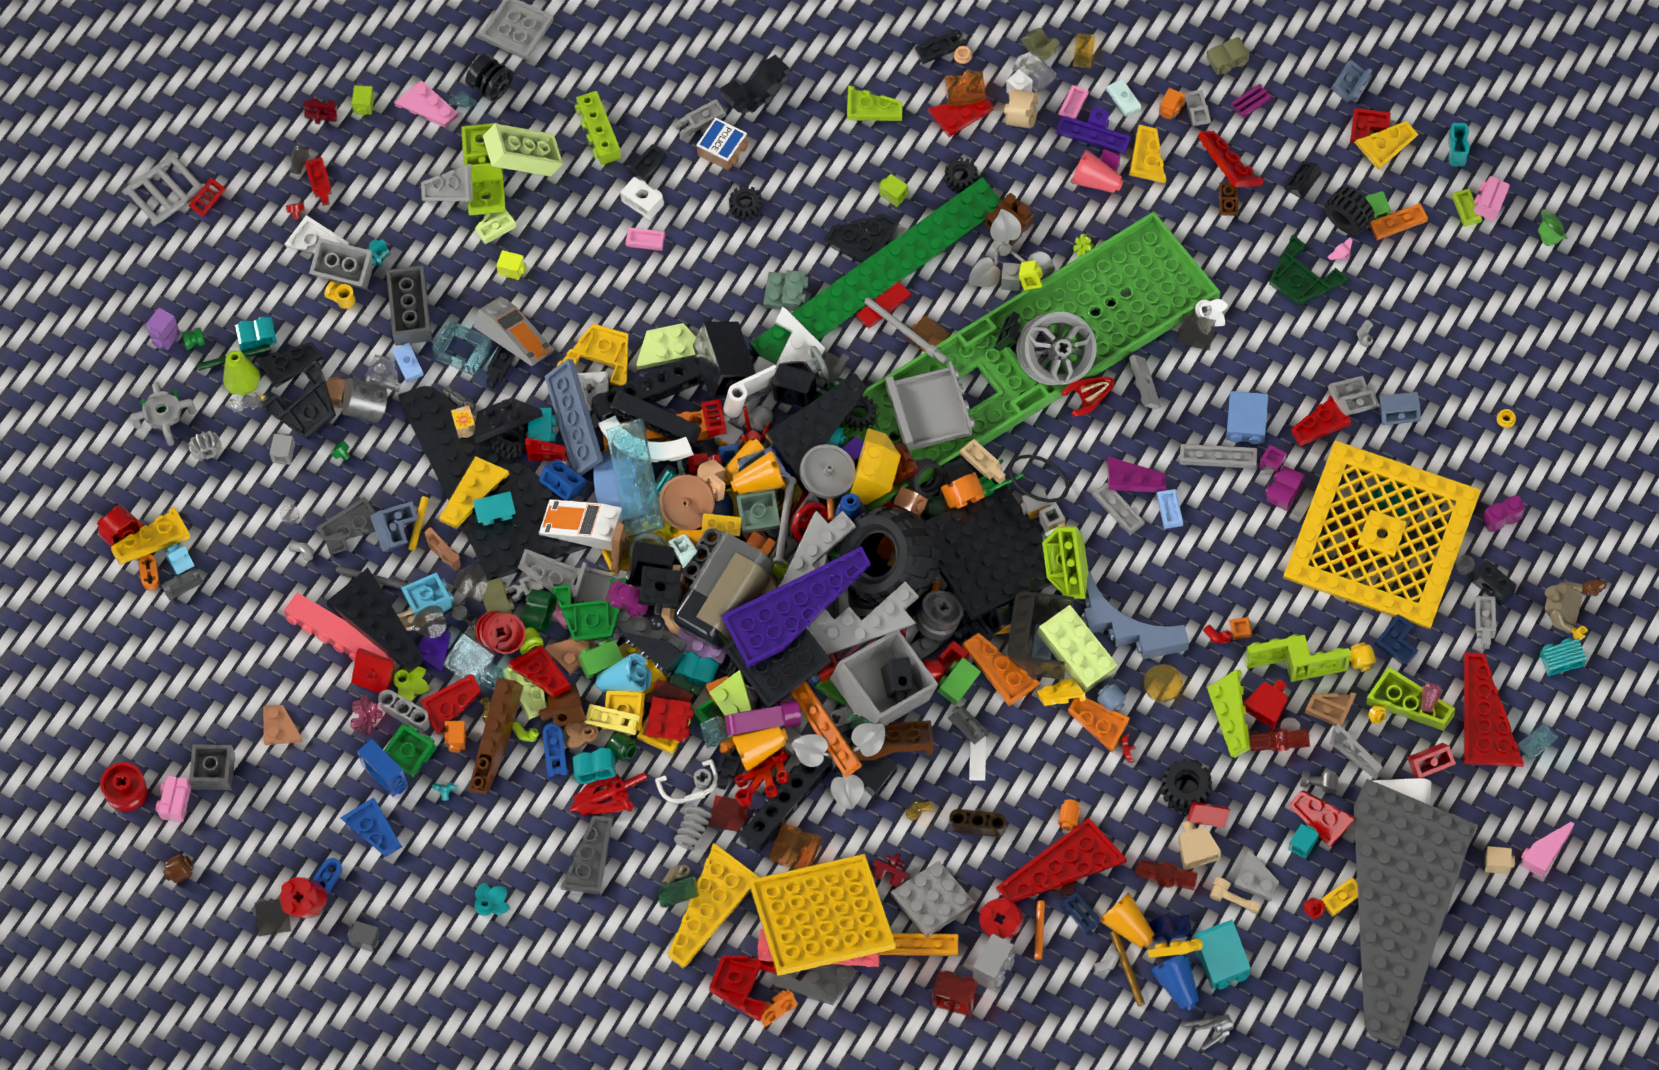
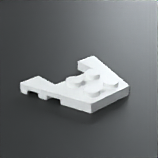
M782 307L775 324L790 331L791 335L779 360L775 365L758 356L753 367L755 373L773 365L776 366L777 370L779 363L790 361L805 362L812 359L810 353L812 346L817 347L821 355L825 347L794 316Z

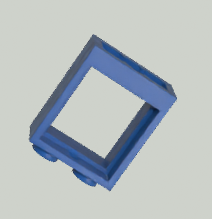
M373 739L357 751L362 767L392 797L396 794H401L406 789L408 784L403 769Z

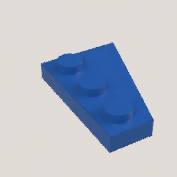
M374 797L340 817L341 820L383 856L387 857L402 848L400 841Z

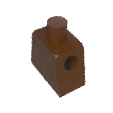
M576 684L570 686L571 689L556 697L548 696L549 707L539 710L542 721L553 718L555 725L559 727L587 720Z

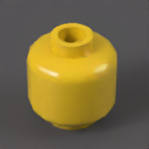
M1363 642L1351 647L1350 662L1353 669H1360L1361 672L1373 669L1371 665L1376 663V657L1372 646L1366 645Z

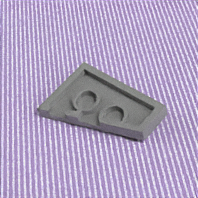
M471 164L421 182L422 201H473Z

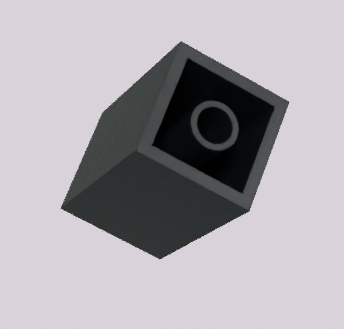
M738 321L703 322L693 343V349L709 398H726L730 386L756 373Z

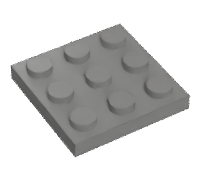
M503 0L481 32L480 39L527 60L554 21V16L520 0Z
M937 861L891 891L892 898L926 938L975 907V902L940 861Z

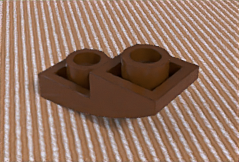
M1219 183V216H1238V187H1234L1230 183Z

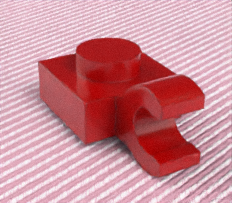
M707 453L689 456L690 475H697L699 466L713 459L722 466L720 455H713L709 458Z

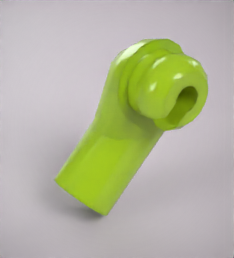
M519 722L513 723L512 730L520 740L528 742L537 740L539 736L538 730L531 728L529 731H526Z

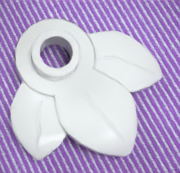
M1214 299L1212 301L1201 300L1197 303L1195 312L1198 315L1197 325L1200 331L1208 334L1211 325H1225L1222 311L1228 306L1226 302L1221 299ZM1203 306H1206V310L1202 312Z

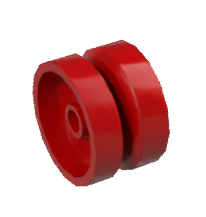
M127 762L115 763L102 774L100 781L101 791L113 809L120 812L134 811L146 800L148 794L147 783L137 766Z

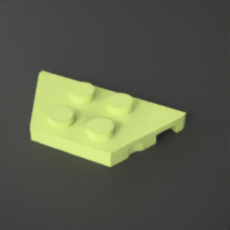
M684 323L646 331L637 361V370L678 362L682 358H689L691 356L696 358L693 349V343L696 339L695 335Z

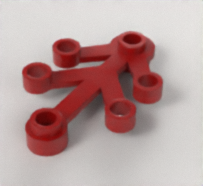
M783 748L779 749L757 766L748 770L747 774H739L735 777V783L740 788L746 786L749 780L755 779L748 788L740 789L735 793V798L739 805H750L753 793L764 780L767 796L772 798L778 794L771 771L776 766L778 772L776 778L779 783L783 784L789 780L788 773L784 768V762L788 757L786 750Z

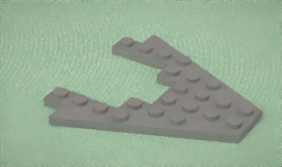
M817 511L814 513L780 586L815 570L814 565L857 527L843 511L829 524ZM904 582L863 620L850 607L836 619L825 609L807 629L829 656L831 653L835 654L914 626L916 622L905 609L918 599L919 596L907 582Z

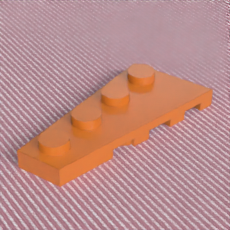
M977 633L963 643V648L969 652V656L1008 706H1011L1040 686V682L1027 675L1028 673L1024 669H1020L1008 656L1000 653L998 648L981 634Z

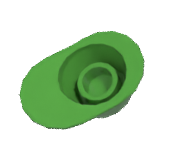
M1543 209L1541 211L1543 221L1538 228V232L1545 246L1555 245L1563 238L1567 240L1568 237L1560 220L1550 211Z

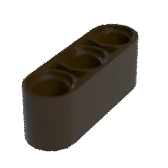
M955 809L949 815V826L956 833L1000 837L1006 832V818L1000 813ZM960 818L963 822L955 823L953 820ZM976 820L983 822L978 826L973 824ZM998 822L1001 823L1002 826L996 828L993 826V824Z

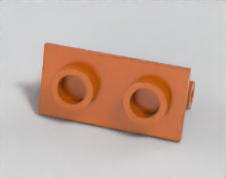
M783 990L772 998L774 1004H771L769 1001L766 1002V1010L761 1019L764 1027L798 1005L792 992Z

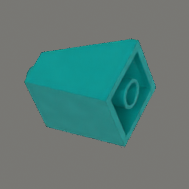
M1232 919L1195 933L1194 939L1198 938L1203 943L1202 949L1195 951L1212 990L1216 988L1223 989L1229 986L1231 982H1241L1248 978L1251 968Z

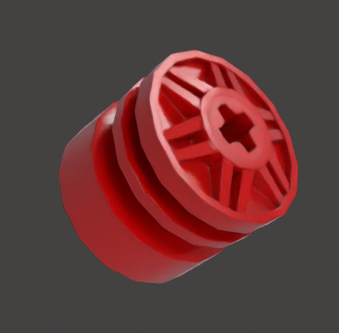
M498 610L483 614L475 628L476 638L480 645L485 649L502 654L515 652L520 648L525 639L523 622L515 615Z

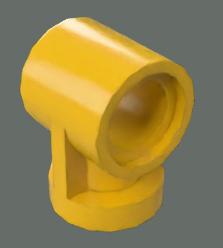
M331 281L326 287L324 296L336 302L339 307L349 309L354 306L356 300L350 285Z

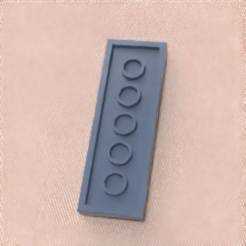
M567 359L544 377L571 469L582 476L603 461L574 360Z

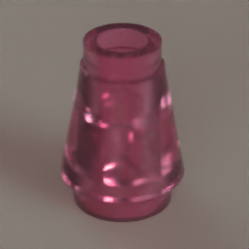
M1429 682L1425 683V686L1422 687L1420 710L1432 713L1441 694V686Z

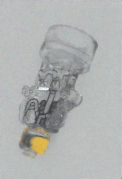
M247 392V397L230 399V404L234 414L242 412V409L247 407L253 410L261 405V401L267 399V395L265 393L258 395L257 392Z

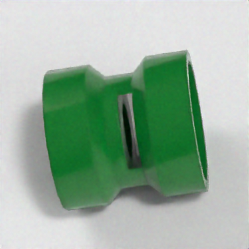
M200 327L195 328L194 333L192 331L182 332L187 350L193 349L196 344L198 346L205 345Z

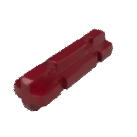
M1351 529L1349 539L1358 535L1355 529ZM1359 540L1351 542L1355 550ZM1347 544V546H1346V550H1345V554H1344V555H1346V554H1348V553L1351 552L1350 547L1348 546V544ZM1354 556L1345 559L1347 565L1353 564Z

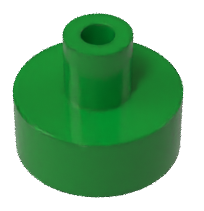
M342 441L332 449L330 454L335 459L341 457L346 461L350 457L346 452L349 449V445Z

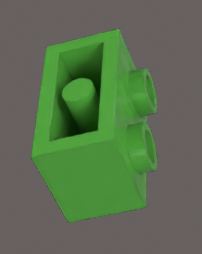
M605 640L598 644L599 647L594 649L588 647L581 651L578 661L587 680L624 659L615 640L611 642Z
M964 658L959 662L955 660L949 668L952 672L948 677L944 675L938 682L940 687L937 692L954 705L960 701L981 673L980 670Z

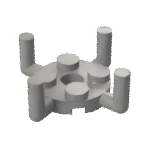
M154 382L152 384L154 393L143 404L142 411L131 414L130 418L135 429L141 427L140 419L144 418L152 428H162L167 444L172 446L175 442L170 426L179 422L182 408L187 407L190 414H195L196 408L191 399L178 401L177 397L162 391L159 383ZM159 407L167 408L163 413L157 412Z

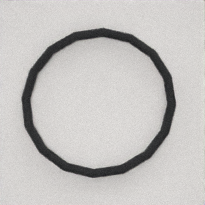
M1030 454L1019 455L1011 461L1008 468L1010 478L1015 486L1025 495L1037 501L1047 503L1059 502L1067 497L1070 489L1068 479L1063 471L1053 462ZM1031 458L1052 466L1064 479L1066 486L1064 494L1058 498L1047 499L1026 491L1019 485L1013 475L1012 468L1014 463L1020 459Z

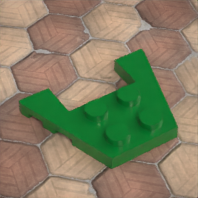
M627 578L610 579V580H609V587H610V585H611L612 582H615V581H617V580H619V581H621V582L627 584V580H628V579H627ZM570 585L552 586L575 642L613 638L621 609L612 607L610 603L604 600L572 604Z

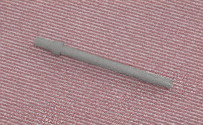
M871 298L865 299L864 303L925 349L929 356L935 357L944 365L948 363L949 358L942 354L938 347L934 344H929Z

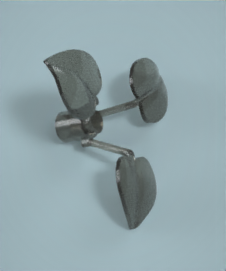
M474 562L462 569L455 578L457 591L461 594H466L460 604L453 605L450 613L446 616H443V610L440 606L430 605L423 608L414 617L411 623L412 629L425 637L436 638L441 636L446 629L444 620L452 616L456 620H464L471 626L464 635L465 640L471 647L481 651H491L480 645L476 638L475 628L478 620L473 624L466 618L467 609L464 607V604L470 595L474 598H480L487 589L485 572L478 563Z

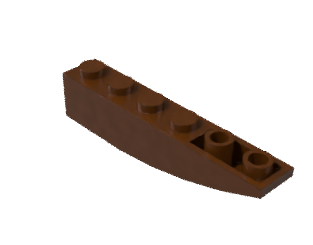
M497 677L468 788L470 792L487 795L494 781L510 738L524 686L515 680Z

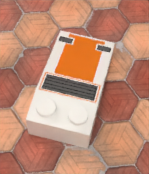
M549 500L539 535L612 551V538L616 523H622L623 520L622 508L601 503Z

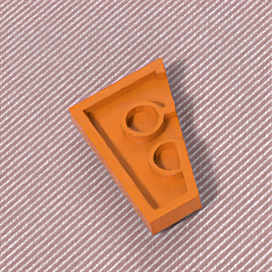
M1079 697L1074 698L1068 709V713L1112 753L1130 721L1129 717L1114 710L1108 711L1101 704L1088 698L1085 701H1080Z

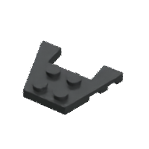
M823 965L810 968L801 981H798L790 974L778 976L772 985L779 990H789L793 994L804 995L809 999L833 1005L856 976V971L852 965Z

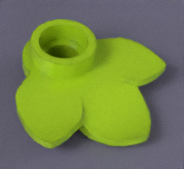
M418 666L411 673H408L406 670L397 671L393 676V683L398 688V695L412 702L414 695L427 693L430 689L427 682L422 678L426 673V669ZM406 678V681L400 682V679Z

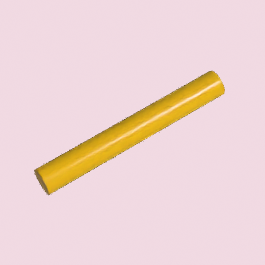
M421 497L417 512L418 520L415 521L408 547L411 551L416 550L429 500L427 497Z

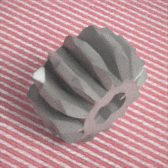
M211 431L202 432L201 434H196V437L190 438L189 449L194 459H199L200 461L208 460L220 454L222 444L216 433Z

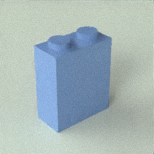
M1230 391L1226 440L1236 443L1241 441L1250 442L1251 444L1264 443L1268 394Z

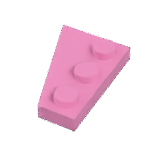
M422 80L395 101L396 107L405 108L410 113L421 115L426 120L444 128L459 117L458 113Z

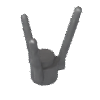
M1228 1014L1180 1024L1181 1027L1204 1024L1196 1027L1195 1031L1214 1027L1217 1033H1221L1204 1045L1202 1050H1206L1223 1037L1229 1036V1031L1233 1030V1023Z

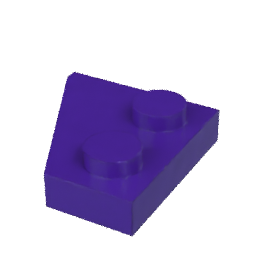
M435 622L416 646L423 656V662L442 674L452 635L450 631Z

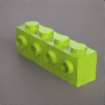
M597 91L576 97L577 105H574L577 115L582 117L580 122L583 130L587 129L588 134H586L589 145L593 144L594 149H592L595 160L598 159L600 165L622 159L620 147Z

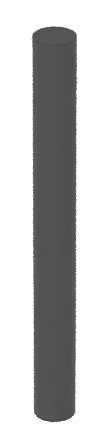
M339 565L336 568V573L354 578L362 572ZM373 575L377 583L400 590H402L401 587L408 585V583Z

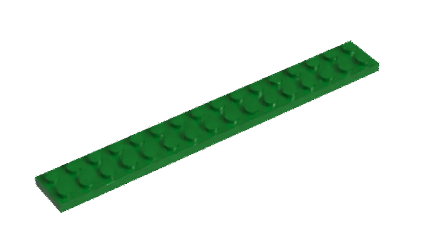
M983 177L792 312L791 315L819 341L867 305L864 303L866 298L869 297L874 301L898 281H903L984 223L985 216L998 207L1001 199ZM775 324L750 342L749 345L758 356L776 365L791 332Z

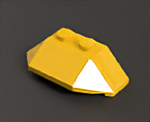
M869 428L866 432L856 468L855 479L849 492L857 495L865 506L889 493L892 489L901 455L887 434Z

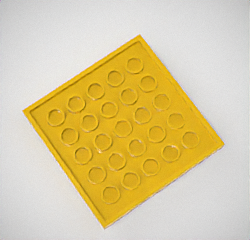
M865 854L749 880L750 889L777 976L896 949L895 941Z

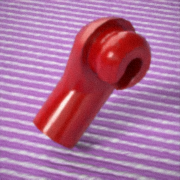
M1210 624L1203 629L1204 633L1213 643L1227 644L1231 641L1232 633L1229 630L1216 632Z

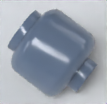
M1108 683L1097 693L1099 695L1097 698L1098 703L1108 711L1114 710L1118 712L1125 706L1123 702L1126 699V695L1116 684L1110 685Z

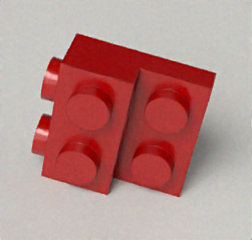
M653 697L645 735L685 743V738L688 739L690 735L689 719L692 720L694 715L692 704L673 699Z

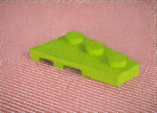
M848 85L847 120L902 121V101L882 95L879 97L870 94L869 91H859Z

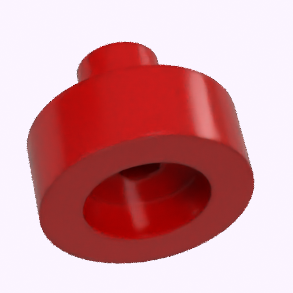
M304 203L286 205L287 213H292L293 219H300V212L305 211Z
M1313 897L1305 901L1304 912L1307 916L1318 919L1324 913L1325 904L1322 900Z

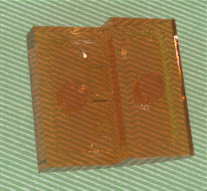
M965 71L964 76L946 75L947 106L967 105L985 99L983 72Z
M782 824L769 856V861L792 870L812 866L822 838L819 835L802 832L800 828Z

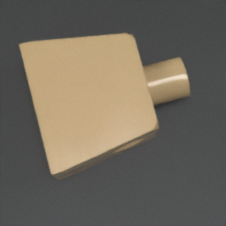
M1184 822L1182 826L1185 832L1179 834L1178 838L1184 871L1220 860L1221 851L1205 826L1196 828L1194 823Z

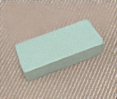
M686 534L668 541L669 545L674 547V556L682 568H684L697 553V549Z

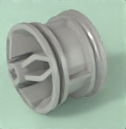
M1068 312L1046 313L1030 320L1020 332L1017 341V357L1024 372L1033 380L1046 385L1069 384L1081 379L1092 367L1096 357V340L1089 325L1080 317ZM1056 323V326L1052 333L1050 324ZM1067 327L1069 330L1061 339L1064 328ZM1040 334L1046 342H1036L1037 335ZM1075 336L1077 342L1070 343L1068 340H1072ZM1034 348H1041V350L1034 351ZM1041 354H1043V355L1045 356V357H1041V358L1039 359V361H1037V359H1036V357H1035V356L1041 355ZM1069 354L1076 355L1077 358L1074 364L1066 356ZM1051 359V362H1050V365H1049V368H1048V371H1047V370L1044 369V367L1046 366V364H1047V363L1049 362V360ZM1061 365L1063 373L1057 374L1058 368Z

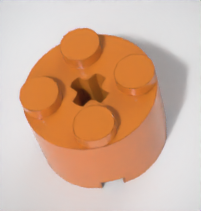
M975 472L953 481L950 485L946 484L941 487V491L950 509L962 508L968 505L967 502L974 503L985 497L984 490Z

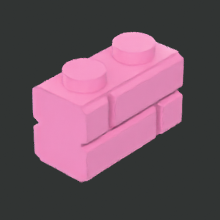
M1490 176L1487 181L1483 180L1479 188L1481 194H1477L1473 202L1476 205L1474 213L1494 221L1510 187L1509 184L1499 181V179Z
M167 776L165 782L161 783L160 794H162L161 801L158 800L156 803V812H158L160 819L177 822L184 821L191 792L189 779Z

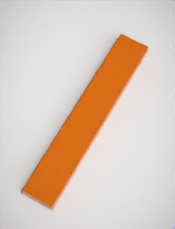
M805 682L792 692L791 696L797 700L799 708L816 734L827 740L829 754L843 775L848 778L862 764L809 684Z

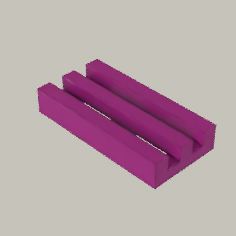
M1261 84L1232 102L1231 106L1242 118L1271 100L1272 96L1270 93H1267L1266 89L1262 88ZM1261 96H1264L1262 99L1254 103L1255 100H1257ZM1248 105H1251L1250 107L1242 111L1243 108H1245Z

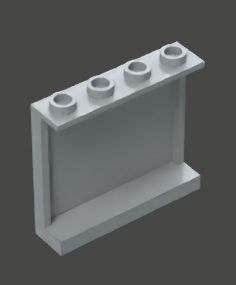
M951 361L948 362V368L897 381H894L893 376L885 378L886 389L906 452L972 435V428L975 427L972 416L969 417L968 401L963 399L964 389L962 384H958V370L956 367L953 368Z

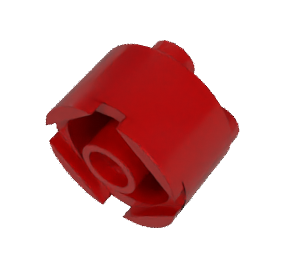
M120 505L115 506L111 512L105 517L100 518L97 522L99 536L110 547L130 534H136L143 527L142 523L133 514Z
M295 877L285 882L281 887V906L284 913L290 916L314 918L320 914L319 912L326 905V890L315 879Z
M993 899L981 909L980 924L983 931L990 937L994 934L1002 939H1010L1016 936L1021 929L1023 913L1020 907L1010 900ZM1000 915L1005 916L1003 924L998 922Z

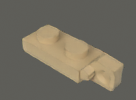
M975 439L960 450V454L988 479L993 478L999 484L1006 480L1005 474L1001 471L1002 466L1000 462Z

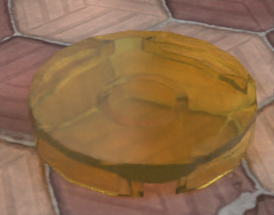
M1156 665L1149 669L1145 675L1144 689L1147 695L1156 702L1165 703L1172 699L1174 700L1182 691V676L1177 669L1170 665Z

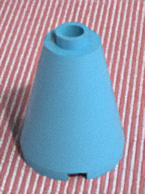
M630 654L599 673L596 679V686L602 692L645 691L651 685L650 669L647 670L645 666L647 661L641 654Z

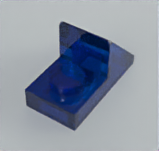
M1167 913L1149 922V926L1155 934L1152 937L1154 939L1153 942L1192 936L1189 915L1170 917V913Z

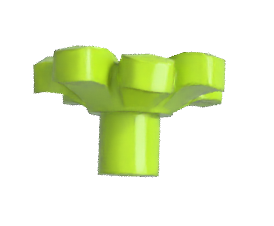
M1081 234L1080 238L1076 237L1075 243L1077 245H1074L1073 250L1077 252L1078 257L1094 248V244L1090 243L1091 238L1087 237L1086 234Z

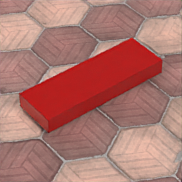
M898 281L877 297L874 302L890 313L910 298L911 293ZM869 306L864 307L856 314V317L868 329L883 319L882 316Z

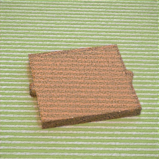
M924 316L917 324H913L911 329L929 344H934L935 346L950 336L947 331L927 316ZM905 335V338L907 340H909L923 352H926L925 349H923L916 342H914L912 339Z

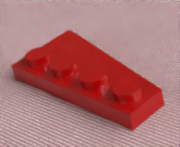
M1200 131L1197 137L1221 171L1226 175L1231 185L1234 187L1262 186L1264 180L1261 177L1257 178L1253 174L1254 170L1249 165L1245 166L1240 161L1241 157L1237 153L1230 151V146L1215 131Z

